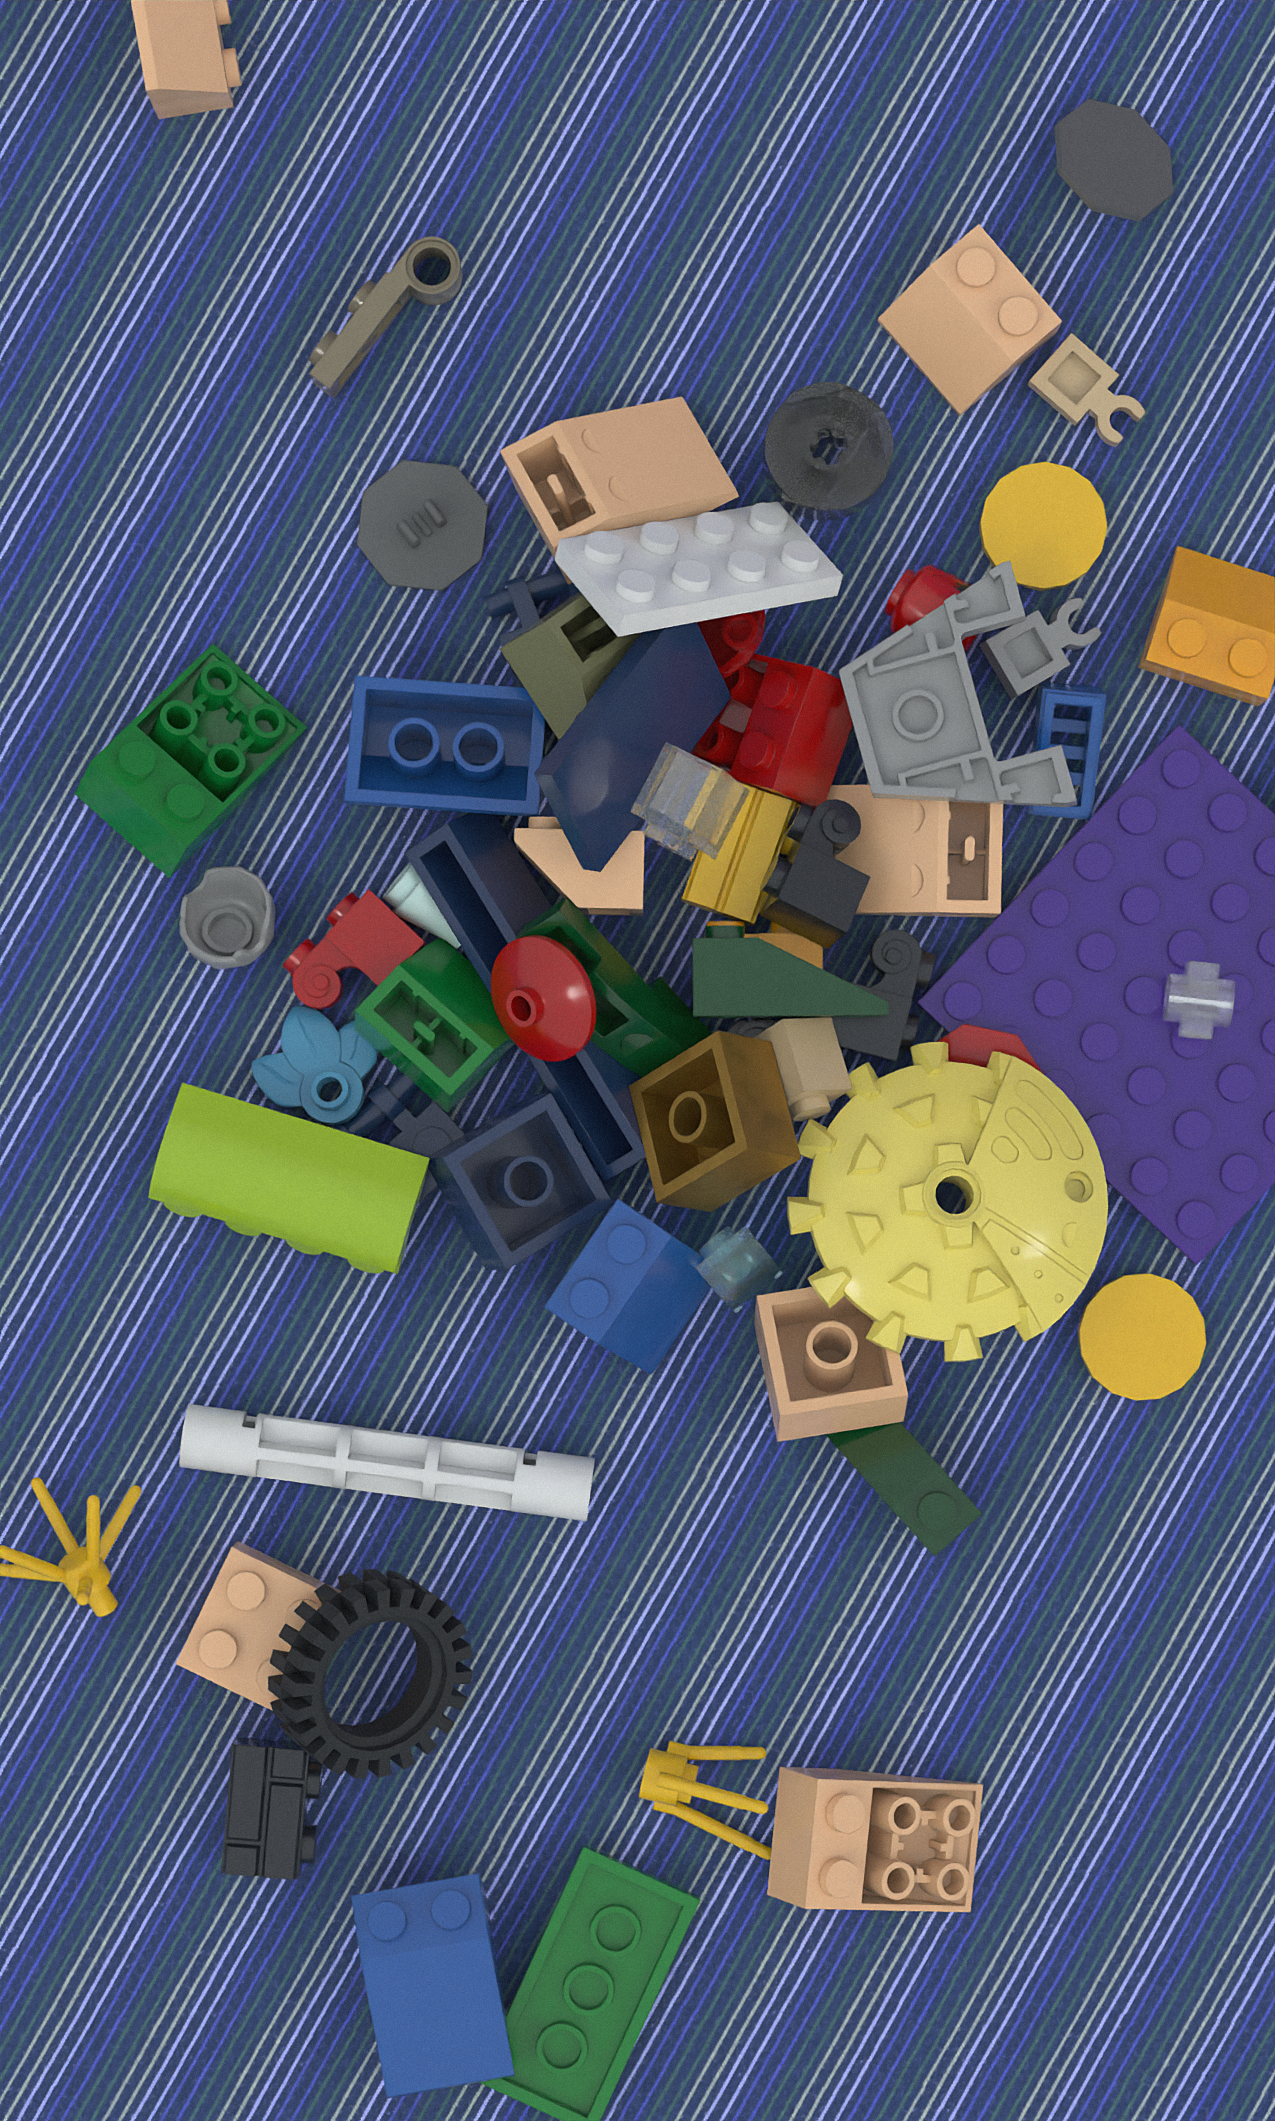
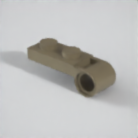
M439 237L421 238L407 249L391 272H386L377 284L368 280L350 302L347 310L353 316L339 335L330 330L320 340L310 355L309 361L315 365L309 373L313 384L334 399L412 296L424 304L434 306L442 305L452 300L459 292L463 279L460 259L456 249L448 241ZM438 257L450 265L449 276L438 285L431 286L421 283L415 277L418 265L427 258Z

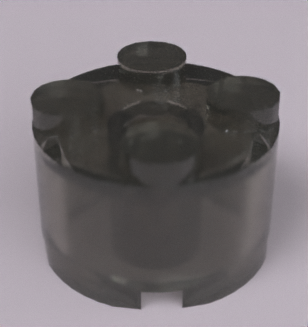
M839 382L814 383L795 391L774 413L765 436L763 467L771 490L793 514L809 519L822 521L838 520L861 511L880 492L891 465L894 445L889 421L881 407L871 398L869 399L861 392ZM828 439L832 448L842 447L843 451L838 454L836 464L826 465L823 458H814L812 454L817 452L819 440Z

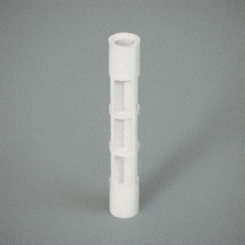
M188 1404L182 1431L179 1464L180 1467L587 1521L595 1458L546 1451L530 1454L525 1453L523 1448L261 1413L257 1417L247 1416L246 1411Z

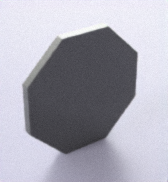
M1088 99L1055 125L1057 173L1091 211L1140 222L1173 194L1170 147L1137 110Z
M402 460L363 491L357 546L389 586L442 592L482 561L488 505L457 466Z

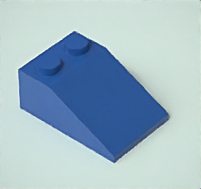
M479 1873L351 1896L361 1965L387 2098L515 2076L485 1884Z

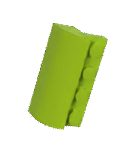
M182 1082L158 1152L148 1198L163 1202L167 1209L181 1216L198 1217L202 1214L225 1221V1224L230 1229L240 1234L259 1236L261 1233L284 1239L290 1247L302 1253L319 1255L326 1252L346 1258L353 1267L364 1272L378 1274L385 1270L398 1274L406 1251L412 1220L425 1184L430 1158Z

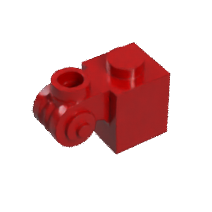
M368 889L361 898L353 892L349 893L326 918L333 927L320 943L316 945L307 938L287 958L282 966L291 974L294 993L299 1000L311 1008L322 1010L332 1007L342 997L344 986L339 976L341 971L348 968L359 969L378 986L401 962L427 946V944Z

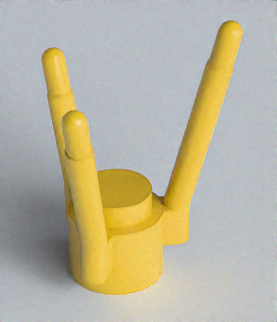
M669 1741L667 1752L650 1748L639 1798L654 1801L653 1810L675 1815L747 1852L749 1851L765 1860L771 1859L770 1847L681 1803L690 1804L692 1796L737 1809L765 1814L768 1811V1805L764 1801L696 1782L699 1766L687 1763L688 1760H761L767 1754L763 1747L690 1746Z

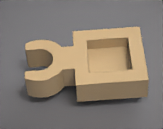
M1072 333L1027 384L1074 426L1088 413L1095 419V428L1099 437L1106 444L1117 447L1123 437L1112 428L1110 415L1116 411H1123L1133 420L1139 422L1145 414L1142 405L1136 399L1126 395L1115 396L1108 390L1119 374Z

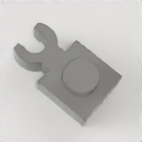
M1081 598L1071 599L1056 608L1051 615L1049 625L1046 624L1041 613L1037 610L1028 615L1026 621L1011 625L979 645L1011 700L1071 665L1061 648L1079 650L1093 643L1100 636L1101 632L1098 627L1090 629L1083 634H1077L1069 627L1068 619L1070 614L1084 605Z

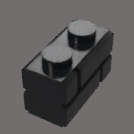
M241 1737L236 1738L232 1743L221 1873L294 1880L299 1879L303 1863L314 1864L318 1825L306 1824L308 1799H320L323 1764L317 1760H311L312 1756L295 1742Z

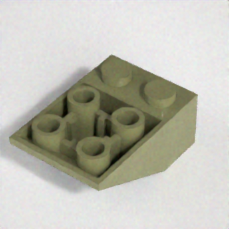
M578 592L499 649L560 740L574 722L578 713L585 708L608 678L611 670L618 665L642 632L618 637L584 595Z

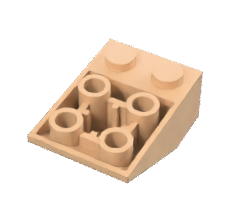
M683 397L556 421L500 450L515 489L554 559L559 539L587 535L595 531H610L644 525L653 521L661 522L696 516L710 512L739 497L736 488ZM560 568V570H561V572H562L564 578L566 579L568 585L571 584L572 581L570 580V578H569V577L565 574V572Z
M870 784L831 785L826 800L838 799L849 803L855 808L861 821V830L858 837L841 853L834 856L835 859L871 877L855 915L995 918L1001 914L1003 804L873 798Z
M780 1767L767 1895L804 1909L971 1912L983 1785L979 1783L842 1769Z

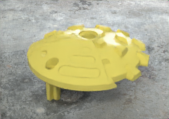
M922 1043L910 1047L913 1066L899 1069L878 1078L870 1063L867 1062L848 1074L852 1089L846 1095L851 1100L838 1112L828 1128L811 1118L808 1120L797 1142L800 1155L813 1160L808 1179L807 1197H787V1219L791 1235L811 1232L816 1251L824 1268L807 1279L819 1298L830 1309L845 1296L860 1311L874 1320L865 1339L883 1349L898 1354L901 1353L906 1335L924 1340L944 1342V1362H965L983 1358L979 1338L998 1333L1014 1325L1023 1342H1026L1047 1330L1074 1304L1091 1277L1102 1250L1108 1215L1107 1183L1101 1156L1088 1125L1074 1104L1048 1077L1022 1060L1001 1052L992 1051L987 1067L984 1068L967 1063L948 1062V1043ZM944 1182L953 1183L963 1191L966 1204L962 1213L949 1214L941 1209L935 1197L938 1184Z

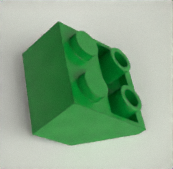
M437 938L401 962L355 1010L354 1030L448 1114L515 1044L502 1027L494 1009L492 996L472 963L441 938Z

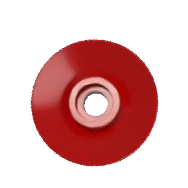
M528 935L507 944L498 954L491 974L492 1001L497 1017L505 1032L518 1047L540 1060L556 1062L578 1054L591 1039L596 1023L595 995L589 977L581 963L566 947L545 936Z

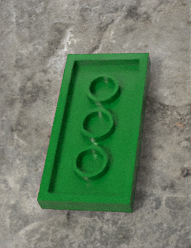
M583 1844L506 2013L515 2076L479 2083L561 2121H600L700 1903V1896L587 1844Z

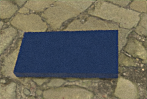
M697 622L642 632L618 665L611 670L608 678L585 708L578 713L574 722L551 752L542 760L534 773L583 870L597 872L603 870L732 697Z

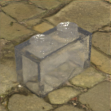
M666 742L630 812L647 823L643 835L658 842L657 844L689 861H692L697 851L715 860L750 791L724 770Z

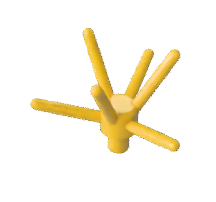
M39 1477L33 1478L31 1487L67 1555L56 1566L24 1552L0 1545V1558L14 1563H0V1576L62 1582L79 1605L84 1606L88 1603L98 1617L110 1614L117 1607L118 1601L107 1586L111 1579V1572L105 1565L104 1560L142 1492L141 1488L138 1485L131 1486L101 1540L100 1500L96 1495L89 1496L87 1498L86 1546L79 1548L43 1480Z

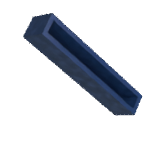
M470 812L446 823L406 851L405 854L491 994L492 969L500 951L516 939L525 924L550 909L551 906L496 815ZM591 1040L578 1054L562 1061H544L527 1054L604 1182L646 1158L629 1089L631 1084L642 1077L624 1067Z

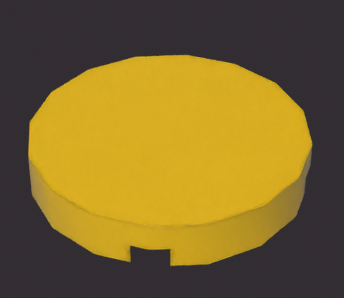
M1040 462L1022 465L998 481L985 500L979 523V531L983 551L993 567L1010 561L1017 585L1037 591L1066 587L1087 573L1102 552L1107 532V521L1104 503L1089 480L1070 467L1050 462Z
M1150 1273L1123 1275L1101 1286L1084 1306L1077 1328L1080 1355L1091 1377L1109 1392L1135 1401L1161 1399L1182 1388L1198 1370L1206 1347L1204 1318L1193 1297L1174 1281Z

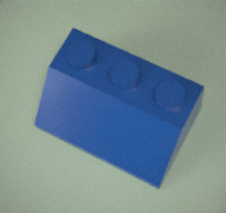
M355 675L344 803L538 817L541 787L534 773L545 758L547 721L524 687Z

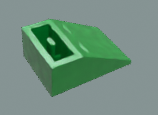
M212 644L90 761L74 794L170 878L211 838L302 736L307 727L219 648Z

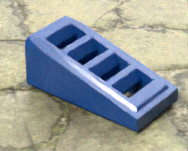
M1053 682L1039 683L1032 753L1062 745L1065 759L1082 760L1081 771L1069 770L1072 785H1080L1079 797H1076L1077 805L1071 807L1028 805V814L1086 820L1092 817L1106 703V693L1102 688ZM1054 705L1086 708V718L1053 716ZM1051 731L1084 734L1083 745L1050 742Z

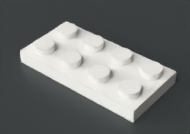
M778 501L762 502L753 506L719 512H705L696 516L661 522L653 521L644 525L610 531H595L587 535L559 539L555 562L618 637L837 596L843 574Z

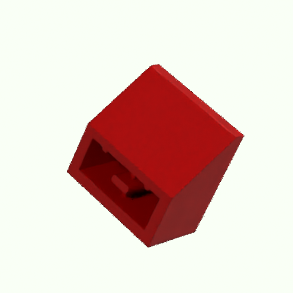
M754 653L746 665H742L732 676L724 679L732 697L691 750L685 767L722 781L724 778H728L749 785L758 790L796 802V805L803 801L811 806H818L827 799L853 724L841 679L812 666Z

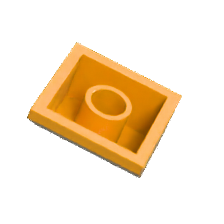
M1177 546L1138 668L1260 706L1269 698L1275 679V577Z

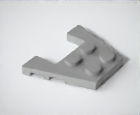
M1010 561L1000 563L988 571V575L958 595L953 594L944 600L943 605L911 626L906 625L839 670L873 798L1071 807L1077 805L1062 745L1004 761L994 759L962 644L964 638L1026 621Z

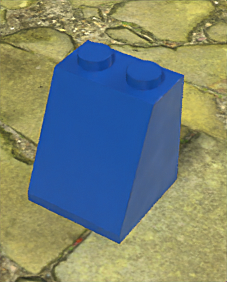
M617 1198L544 1308L600 1346L652 1375L723 1269Z

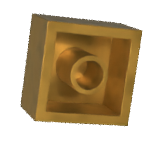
M716 1031L629 1086L657 1203L712 1212L801 1159L772 1042Z

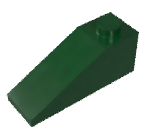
M705 926V938L692 939L693 1018L886 1017L889 1015L888 1001L760 938H744V926Z
M901 1422L825 1434L934 1557L982 1514Z

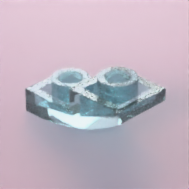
M727 1226L699 1250L705 1260L696 1269L734 1313L738 1312L783 1274L779 1266L746 1226L736 1234Z

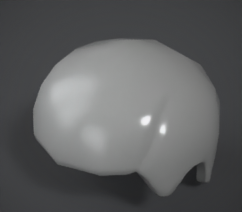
M241 866L213 867L205 871L202 882L192 892L183 897L180 909V936L195 959L215 969L246 966L255 961L267 949L274 937L276 908L272 896L261 877Z

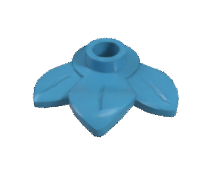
M298 1005L291 1009L283 1024L281 1035L283 1052L266 1055L254 1060L251 1064L252 1072L260 1089L276 1105L286 1108L303 1107L307 1114L315 1121L325 1125H338L352 1119L360 1110L364 1100L362 1080L376 1064L378 1050L354 1030L355 1020L337 1031L331 1021L322 1013L312 1008ZM329 1082L340 1083L342 1092L336 1100L326 1102L321 1099L320 1092L325 1084Z

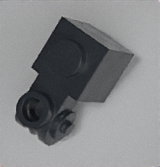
M838 799L826 800L818 806H811L800 801L794 809L784 831L785 836L793 839L787 857L785 859L780 856L775 857L760 887L761 891L768 894L760 916L826 949H829L848 932L871 878L834 858L860 834V816L853 806Z
M890 930L874 941L870 949V960L872 966L879 973L883 974L881 981L870 987L855 983L851 984L888 1001L889 1015L886 1017H831L840 1049L889 1062L897 1060L899 1050L911 1052L910 1047L913 1046L920 1015L909 1013L914 989L927 990L936 958L935 953L927 952L920 948L918 941L911 934L903 930Z

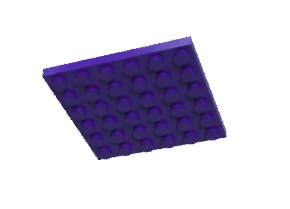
M1178 725L916 1004L948 1034L964 1023L1018 1034L1045 1076L1064 1092L1088 1125L1101 1156L1106 1182L1194 1265H1198L1275 1182V814L1187 731Z

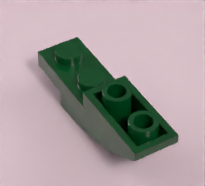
M568 897L525 924L517 935L516 939L528 935H540L551 938L566 947L577 958L589 977L596 1001V1023L590 1040L640 1077L646 1076L712 1035L711 1031L699 1018H693L691 1009L661 976L647 984Z

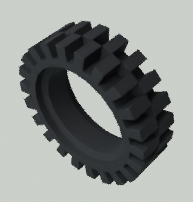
M363 1569V1580L351 1572L338 1576L340 1593L326 1583L316 1589L314 1592L322 1604L317 1610L304 1601L294 1610L306 1622L300 1631L286 1623L284 1624L279 1637L291 1645V1649L289 1652L273 1649L270 1664L283 1674L268 1676V1690L279 1698L270 1702L274 1715L283 1721L280 1727L298 1746L333 1772L342 1775L346 1771L353 1778L366 1779L367 1770H370L378 1778L391 1775L390 1760L403 1770L415 1764L410 1747L413 1745L428 1755L438 1746L428 1735L434 1726L445 1734L449 1733L455 1722L445 1716L443 1712L447 1706L462 1710L467 1697L455 1689L454 1684H471L472 1670L460 1661L472 1658L471 1645L461 1638L467 1633L463 1623L453 1616L455 1612L441 1599L411 1578L407 1579L398 1572L388 1570L385 1576L377 1569ZM393 1621L406 1624L412 1632L417 1649L415 1674L406 1694L384 1716L369 1723L351 1726L334 1722L330 1718L325 1705L323 1688L326 1671L334 1654L345 1640L358 1630L373 1623Z

